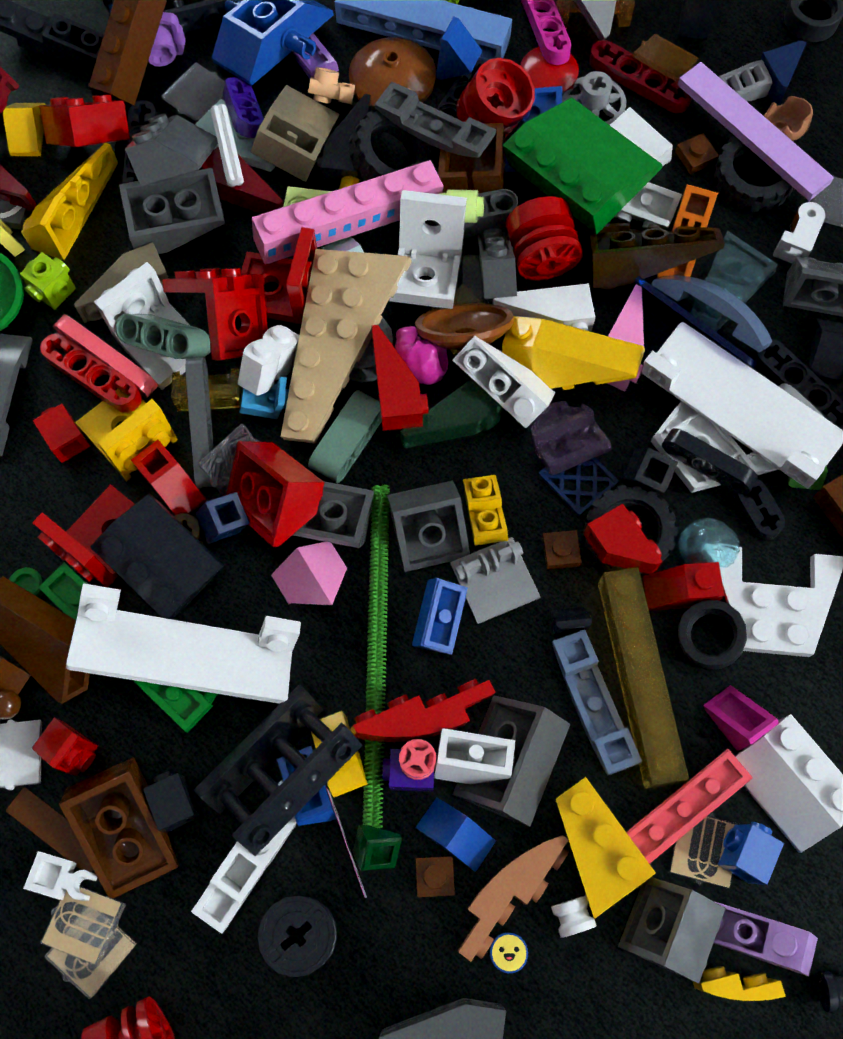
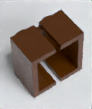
M503 123L485 124L496 129V134L480 157H466L440 149L438 176L443 184L442 193H447V189L478 190V194L504 189L506 155L503 144L506 142Z

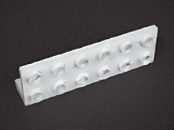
M684 322L677 326L657 353L652 350L644 360L643 375L807 489L819 478L825 470V466L843 444L842 429Z
M83 583L66 669L279 704L288 699L292 651L300 634L301 622L266 616L258 635L117 610L121 590Z

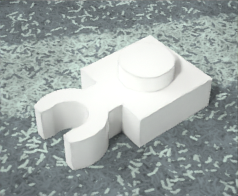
M38 851L23 889L63 900L67 890L73 899L89 901L90 896L80 892V883L85 879L96 881L98 877L96 874L86 870H79L73 873L77 863Z

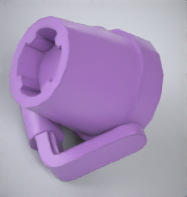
M163 12L148 60L154 66H166L175 59L176 55L183 54L186 39L183 28L175 14Z

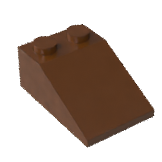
M134 757L66 788L59 803L109 899L120 896L179 866L167 833L157 829L143 788L147 787L148 784Z

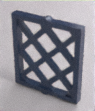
M579 440L574 442L564 452L558 454L551 463L538 473L539 477L578 517L587 511L605 491L612 489L619 483V480ZM577 450V460H565V456L569 452ZM581 451L590 461H581ZM555 464H560V474H548L550 468ZM576 465V475H564V466ZM581 466H593V476H581ZM597 468L606 477H597ZM550 479L560 480L559 488ZM564 480H575L576 491L564 490ZM580 481H591L592 492L580 491ZM597 482L609 483V486L602 492H597ZM566 495L576 496L575 504ZM580 496L592 497V500L586 506L580 507Z

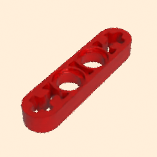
M51 334L42 341L40 350L50 365L117 411L129 413L137 409L141 404V393L130 379L66 336ZM54 349H63L66 355L63 357ZM87 360L84 368L78 371L72 370L75 362ZM99 376H110L105 385H94L95 380ZM118 388L120 392L125 395L130 394L127 399L125 397L120 398L116 393V389Z

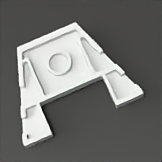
M682 401L672 411L651 440L659 453L678 461L675 473L691 493L721 484L664 451L662 443L673 428L684 430L747 465L757 475L779 470L754 451L746 455L731 435Z
M711 545L708 548L710 561L719 562L726 603L730 604L741 614L746 624L747 641L743 651L803 657L814 655L843 570V556L822 554L811 556L810 588L743 582L742 547Z

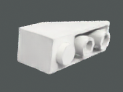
M476 336L452 360L525 428L549 406L555 395V392L531 370Z

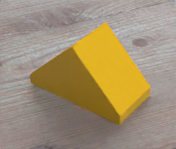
M14 103L6 106L3 110L8 149L11 156H41L44 129L39 106L46 105L45 103Z

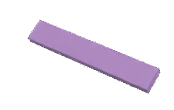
M702 62L679 78L678 86L808 201L831 184L834 177Z

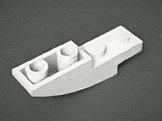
M295 816L256 856L251 854L237 841L191 912L222 934L296 826Z

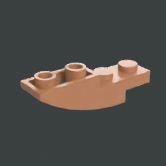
M563 835L524 852L501 869L481 889L467 908L469 912L479 919L458 949L461 955L469 961H472L475 955L480 959L483 958L494 940L489 936L497 922L503 926L515 908L510 903L513 897L523 904H528L530 899L535 902L540 899L549 884L543 880L551 867L558 870L569 853L564 848L568 842L566 837Z

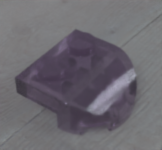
M566 401L552 403L537 417L535 423L531 426L535 453L551 476L611 451V442L595 422L594 411L584 404L581 405V408L568 406Z

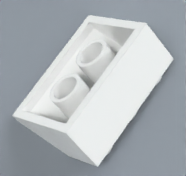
M790 714L778 720L779 724L750 746L745 747L735 757L753 777L744 785L746 790L799 853H802L843 826V774Z

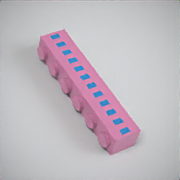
M431 160L254 216L252 217L253 239L266 265L294 255L301 227L315 230L317 247L399 221L402 190L439 194L443 191V184Z

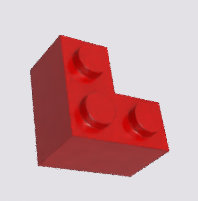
M111 94L92 96L93 102L84 103L83 98H50L51 104L39 106L46 144L79 147L130 139L124 100H112Z

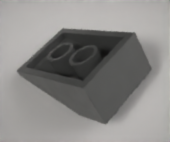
M213 168L188 172L140 186L139 181L119 184L129 238L133 249L153 242L158 254L167 253L225 224Z

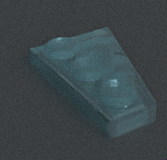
M727 231L724 237V249L719 250L705 281L725 289L745 304L776 272L778 264ZM696 299L691 311V315L714 332H717L730 319L699 299Z

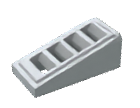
M763 60L749 63L719 76L720 79L728 86H732L733 90L747 102L767 97L772 85V79Z

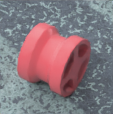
M413 739L407 742L399 753V763L402 772L413 780H423L429 777L436 766V752L433 746L422 739Z

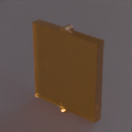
M654 34L647 41H642L641 46L634 51L632 56L674 81H677L687 73L698 60V57L657 34Z

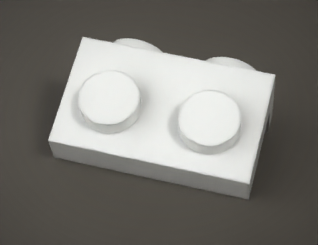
M648 182L614 218L626 223H630L632 219L643 223L642 228L645 230L648 229L649 224L660 225L661 229L668 231L682 194Z

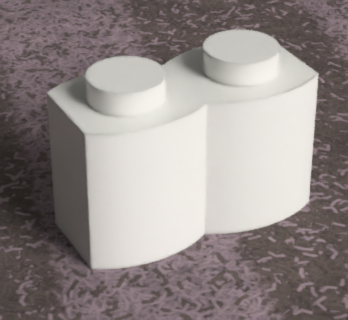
M277 325L269 328L264 333L262 339L248 344L243 352L237 384L255 395L268 392L273 387L275 380H278L280 376L286 377L291 372L299 335L287 327Z

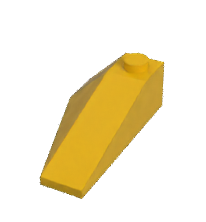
M104 143L44 198L35 207L31 216L25 220L21 233L31 249L65 260L118 164L111 144Z
M513 316L514 323L507 331L502 343V353L531 370L550 389L562 387L563 390L574 389V385L594 382L598 385L634 379L637 376L645 352V348L642 345L545 319Z

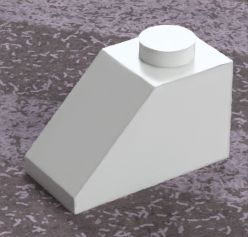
M442 728L434 778L464 784L509 779L512 775L515 740Z

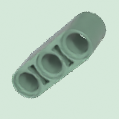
M122 314L116 321L115 330L120 341L174 359L205 357L210 350L209 335L200 328L152 314Z
M356 390L315 448L309 459L308 467L336 484L340 483L382 422L380 401L360 390Z

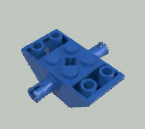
M226 0L225 11L227 14L222 19L212 55L213 63L252 86L292 51L301 55L306 60L310 59V55L313 56L316 52V43L308 39V37L334 16L333 10L315 0Z

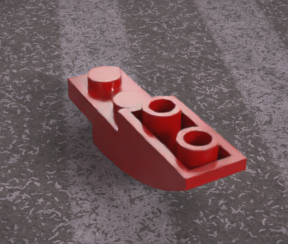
M474 679L457 688L459 694L447 699L446 694L443 693L426 701L428 707L426 709L420 696L409 700L406 694L388 702V710L376 714L375 710L372 709L355 717L354 719L357 724H354L350 731L358 739L379 742H404L437 736L441 734L442 728L454 730L464 726L470 721L465 709L490 698L496 692L490 680L479 684L477 679Z

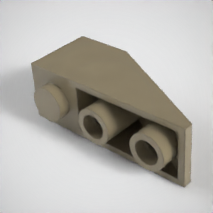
M153 242L123 253L74 303L84 323L102 319L103 317L94 301L105 290L113 288L125 279L133 269L141 267L146 262L156 271L163 287L162 279L169 278Z

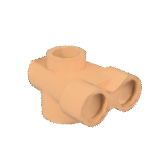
M316 67L314 77L310 78L308 93L314 94L313 99L318 102L331 103V99H336L339 102L352 105L355 85L343 82L338 83L339 72Z

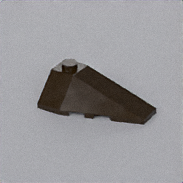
M630 223L607 224L597 235L589 229L593 288L611 290L617 286H626L724 249L725 242L720 228L680 226L674 231H666L661 229L660 225L649 224L647 230L630 229Z

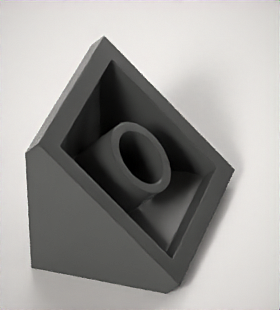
M325 482L317 514L293 535L360 548L367 538L374 491Z

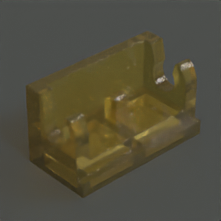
M232 368L231 374L208 375L211 409L240 408L242 387L237 384L239 378L238 368ZM180 371L173 372L171 399L177 411H189L186 377L180 375Z

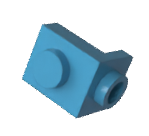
M280 376L277 384H274L268 392L261 395H255L242 387L239 413L278 420L282 409H286L289 389H286L287 378Z

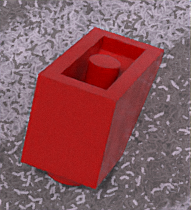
M719 562L683 564L642 577L646 611L690 608L692 605L703 600L720 601L724 597Z

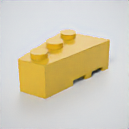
M585 777L557 797L556 802L595 919L655 875L656 872Z

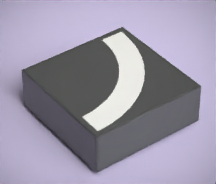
M0 198V219L10 228L23 230V224L28 218L29 211Z

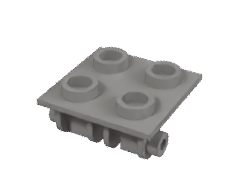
M513 537L508 538V541L496 543L450 562L459 584L468 587L466 600L477 624L541 598L521 556L523 554L522 547L518 541H514Z

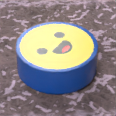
M509 932L502 933L493 940L490 946V958L498 970L504 973H515L525 966L528 959V948L520 936Z

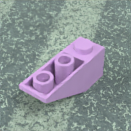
M718 903L726 909L714 940L715 944L809 977L818 939L815 935L794 926Z

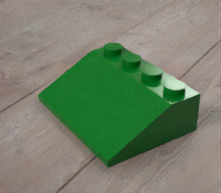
M572 97L525 122L503 144L510 167L547 196L563 198L568 202L572 216L596 235L663 168L659 161Z

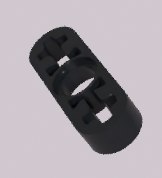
M678 428L671 429L662 443V448L670 456L736 493L749 494L758 479L756 472L747 465L684 430Z

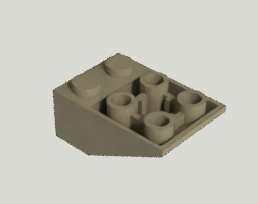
M286 85L261 123L251 153L306 182L340 114Z

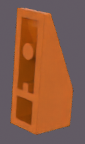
M687 184L671 231L680 226L707 227L718 193ZM696 259L658 273L657 278L668 275L690 277Z

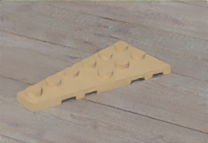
M315 249L280 436L284 440L316 444L334 410L333 405L342 388L345 389L356 361H360L372 338L371 325H379L382 319L381 314L390 297H394L404 271L407 272L412 263L410 256Z

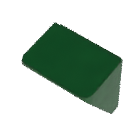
M359 825L353 847V856L360 871L395 868L402 840L401 835L369 825Z

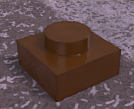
M704 133L677 144L675 153L690 175L715 164L719 157Z
M577 530L543 533L542 542L546 570L581 565Z
M453 856L416 858L417 897L455 895Z

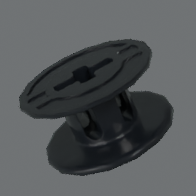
M300 895L286 897L273 904L263 916L258 931L259 950L266 964L277 973L289 977L309 975L322 967L334 952L337 940L336 922L330 910L319 900ZM309 922L312 928L303 936L306 939L305 944L303 945L298 942L287 948L285 942L293 936L290 929L293 926L296 929L302 928Z

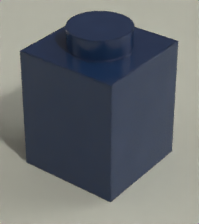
M237 492L207 501L195 513L208 544L238 534L250 523Z

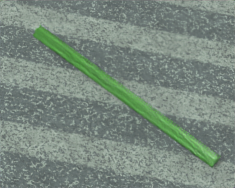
M375 485L372 487L374 499L371 511L372 531L370 532L372 534L370 536L372 538L370 540L372 542L370 544L372 546L370 548L372 550L370 552L372 554L370 555V558H372L370 562L372 563H370L371 567L369 568L371 570L369 572L371 574L369 576V582L371 583L369 585L371 587L369 595L371 596H369L370 600L368 602V607L370 608L368 610L370 612L368 614L370 616L368 618V633L370 634H368L369 638L367 640V646H369L367 648L369 650L367 652V663L369 664H367L366 675L368 676L366 679V712L374 709L376 714L383 712L382 709L385 706H382V704H385V702L382 700H385V697H382V695H386L382 693V691H386V689L382 688L386 686L382 684V682H386L382 678H386L383 673H386V671H383V669H386V667H383V665H386V662H383V660H386V658H383V656H386V654H383V652H386V649L383 648H387L386 645H383V643H387L383 641V639H387L383 635H387L384 630L387 631L384 626H387V624H384V622H387V619H384L387 618V615H384L387 614V611H384V609L387 610V607H384V605L388 604L384 603V601L388 600L384 597L388 596L384 593H388L385 590L388 589L385 586L388 585L385 582L388 581V578L385 577L388 576V573H385L388 572V569H385L388 568V565H385L388 564V561H385L388 560V557L385 556H389L388 553H385L389 552L388 549H385L389 548L386 545L389 544L386 541L389 540L387 537L389 536V533H387L389 532L388 512H390L387 497L390 489H387L388 485ZM366 740L364 770L368 784L363 787L365 795L363 796V808L365 809L363 810V825L381 828L383 825H379V823L383 821L379 819L383 818V816L379 814L383 813V811L379 809L383 808L380 806V804H383L380 801L383 799V797H380L383 794L380 790H383V788L380 786L384 784L380 783V781H383L380 778L383 776L380 773L383 769L380 768L383 767L381 764L383 760L381 758H384V756L381 754L384 751H381V749H384V747L381 745L384 742Z

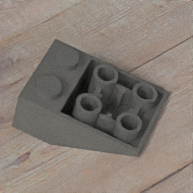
M462 998L382 1029L379 1039H503L506 1010L500 1003Z

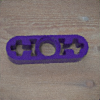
M227 78L223 98L233 127L241 136L255 138L264 118L253 88L240 78Z

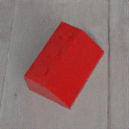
M238 441L226 495L237 492L250 522L248 525L271 546L279 547L317 514L325 482L273 442Z

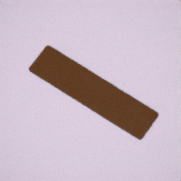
M23 788L8 806L6 812L67 860L77 863L76 867L80 870L92 872L93 868L67 819L27 788Z

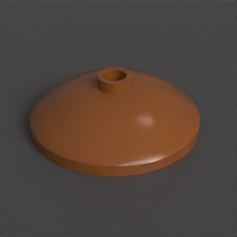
M399 37L381 38L366 44L355 54L349 67V82L355 85L354 95L358 100L364 94L371 95V107L373 110H376L375 103L391 82L416 92L419 101L423 103L435 87L436 67L431 55L418 43Z
M467 303L453 305V309L437 308L426 312L417 318L415 326L418 335L424 340L444 349L460 352L474 336L488 344L494 342L512 327L514 317L512 311L503 306Z

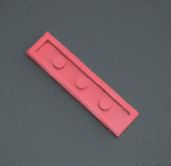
M726 749L626 833L650 864L753 777L731 751Z

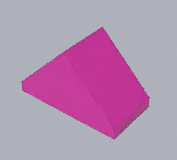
M731 685L703 705L706 712L736 751L750 746L779 724L776 717Z

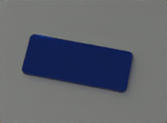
M640 276L636 278L635 282L743 362L752 368L757 365L755 360Z

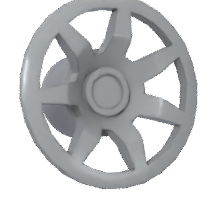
M594 71L578 78L573 88L563 93V102L572 97L598 117L599 111L603 110L607 116L613 117L605 121L609 125L626 109V97L622 88L604 72ZM579 86L580 94L569 95L575 87ZM620 100L621 107L617 112L609 103Z

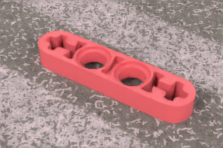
M64 314L53 325L58 334L66 336L130 379L137 386L141 396L148 398L158 387L156 381L147 372L68 315Z

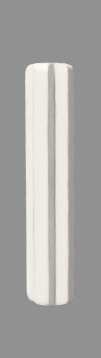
M224 104L213 105L210 111L227 185L230 187L240 186L243 184L244 179L227 107Z

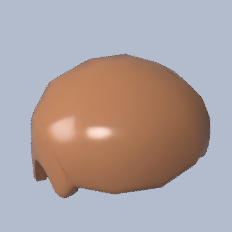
M789 96L782 105L778 106L773 102L764 114V117L789 139L794 141L801 138L807 132L812 120L813 109L812 105L805 99Z

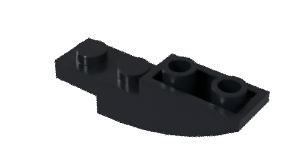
M0 0V32L17 38L18 46L64 61L96 63L104 34L56 13L53 14L52 18H49L9 0Z

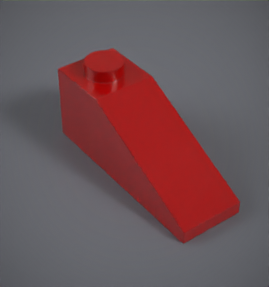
M371 325L383 431L423 427V414H429L427 394H420L419 381L379 325Z

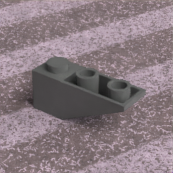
M499 228L486 229L483 231L484 234H477L484 298L517 296L515 256L508 232H502V229Z

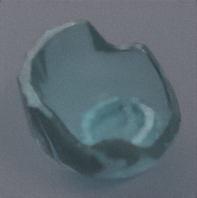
M708 517L697 519L687 525L678 540L679 552L684 561L689 564L719 562L720 567L727 568L734 563L740 552L739 539L736 533L724 522Z

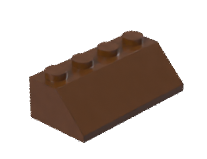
M114 0L88 90L102 95L111 94V98L124 100V102L135 106L167 0Z

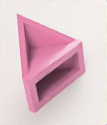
M321 542L296 548L271 576L288 604L333 605L347 567L332 543Z

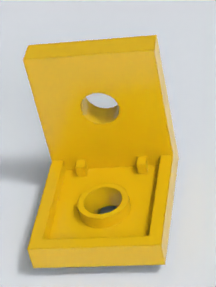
M119 389L116 390L120 398L125 397L127 399L130 394H123ZM142 399L139 407L129 413L119 412L102 401L75 422L79 429L126 481L131 478L129 473L137 470L131 461L132 458L157 439L164 447L170 441L174 444L178 440L162 409L153 399L147 403Z

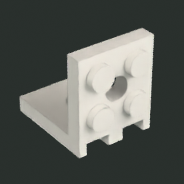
M402 190L400 198L398 255L410 256L412 263L407 272L404 271L397 284L398 289L394 297H390L389 301L453 309L462 256L467 198ZM434 220L440 225L430 226L425 221ZM421 276H429V277H431L432 279H430V280H422V279H420V277H421Z
M146 262L141 267L133 269L125 279L113 288L105 290L94 303L114 339L156 381L158 387L163 390L186 372V359H174L120 341L115 330L116 321L122 314H152L189 325L171 306L156 271Z

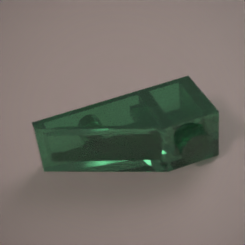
M470 379L429 410V414H423V427L401 430V445L406 449L476 435L484 428L489 430L501 420L502 406L473 379Z

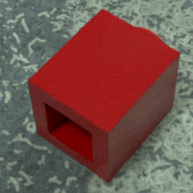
M62 403L56 407L46 409L39 417L33 420L50 450L61 463L90 447L81 430Z

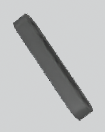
M187 357L185 371L194 479L197 488L215 487L216 474L214 477L215 464L213 465V470L210 471V473L213 472V478L212 474H209L215 457L207 364L205 357ZM211 459V461H210V463H209V465H208V467H207V469H206V467H204V466H207V465H205V464H206V463L208 464L209 460Z

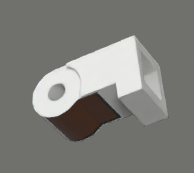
M806 202L799 207L790 225L791 232L784 231L774 251V257L793 263L796 257L805 258L809 256L825 219V211L819 204Z

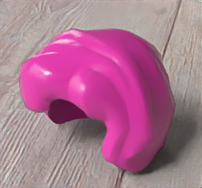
M415 326L398 329L396 332V351L419 383L431 385L442 380L448 369L447 349L426 340H421L417 336L418 332Z

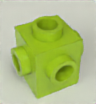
M43 252L34 260L28 262L20 273L27 285L24 288L25 291L37 302L42 300L54 310L76 289L68 275L70 269L57 257L52 260Z

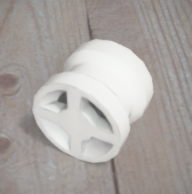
M586 895L551 907L553 914L559 918L561 924L559 927L561 938L597 926L595 919L589 916L587 910L589 902Z

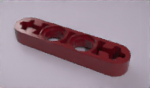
M600 40L593 44L589 60L591 67L595 70L606 73L614 81L672 113H683L689 108L692 98L678 86L679 79L610 41ZM631 66L635 69V72L627 74L620 68ZM654 79L661 86L652 88L646 84V81Z

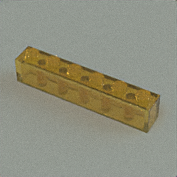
M634 567L605 572L598 583L633 740L642 759L639 767L644 789L682 783L688 780L689 776L639 568Z

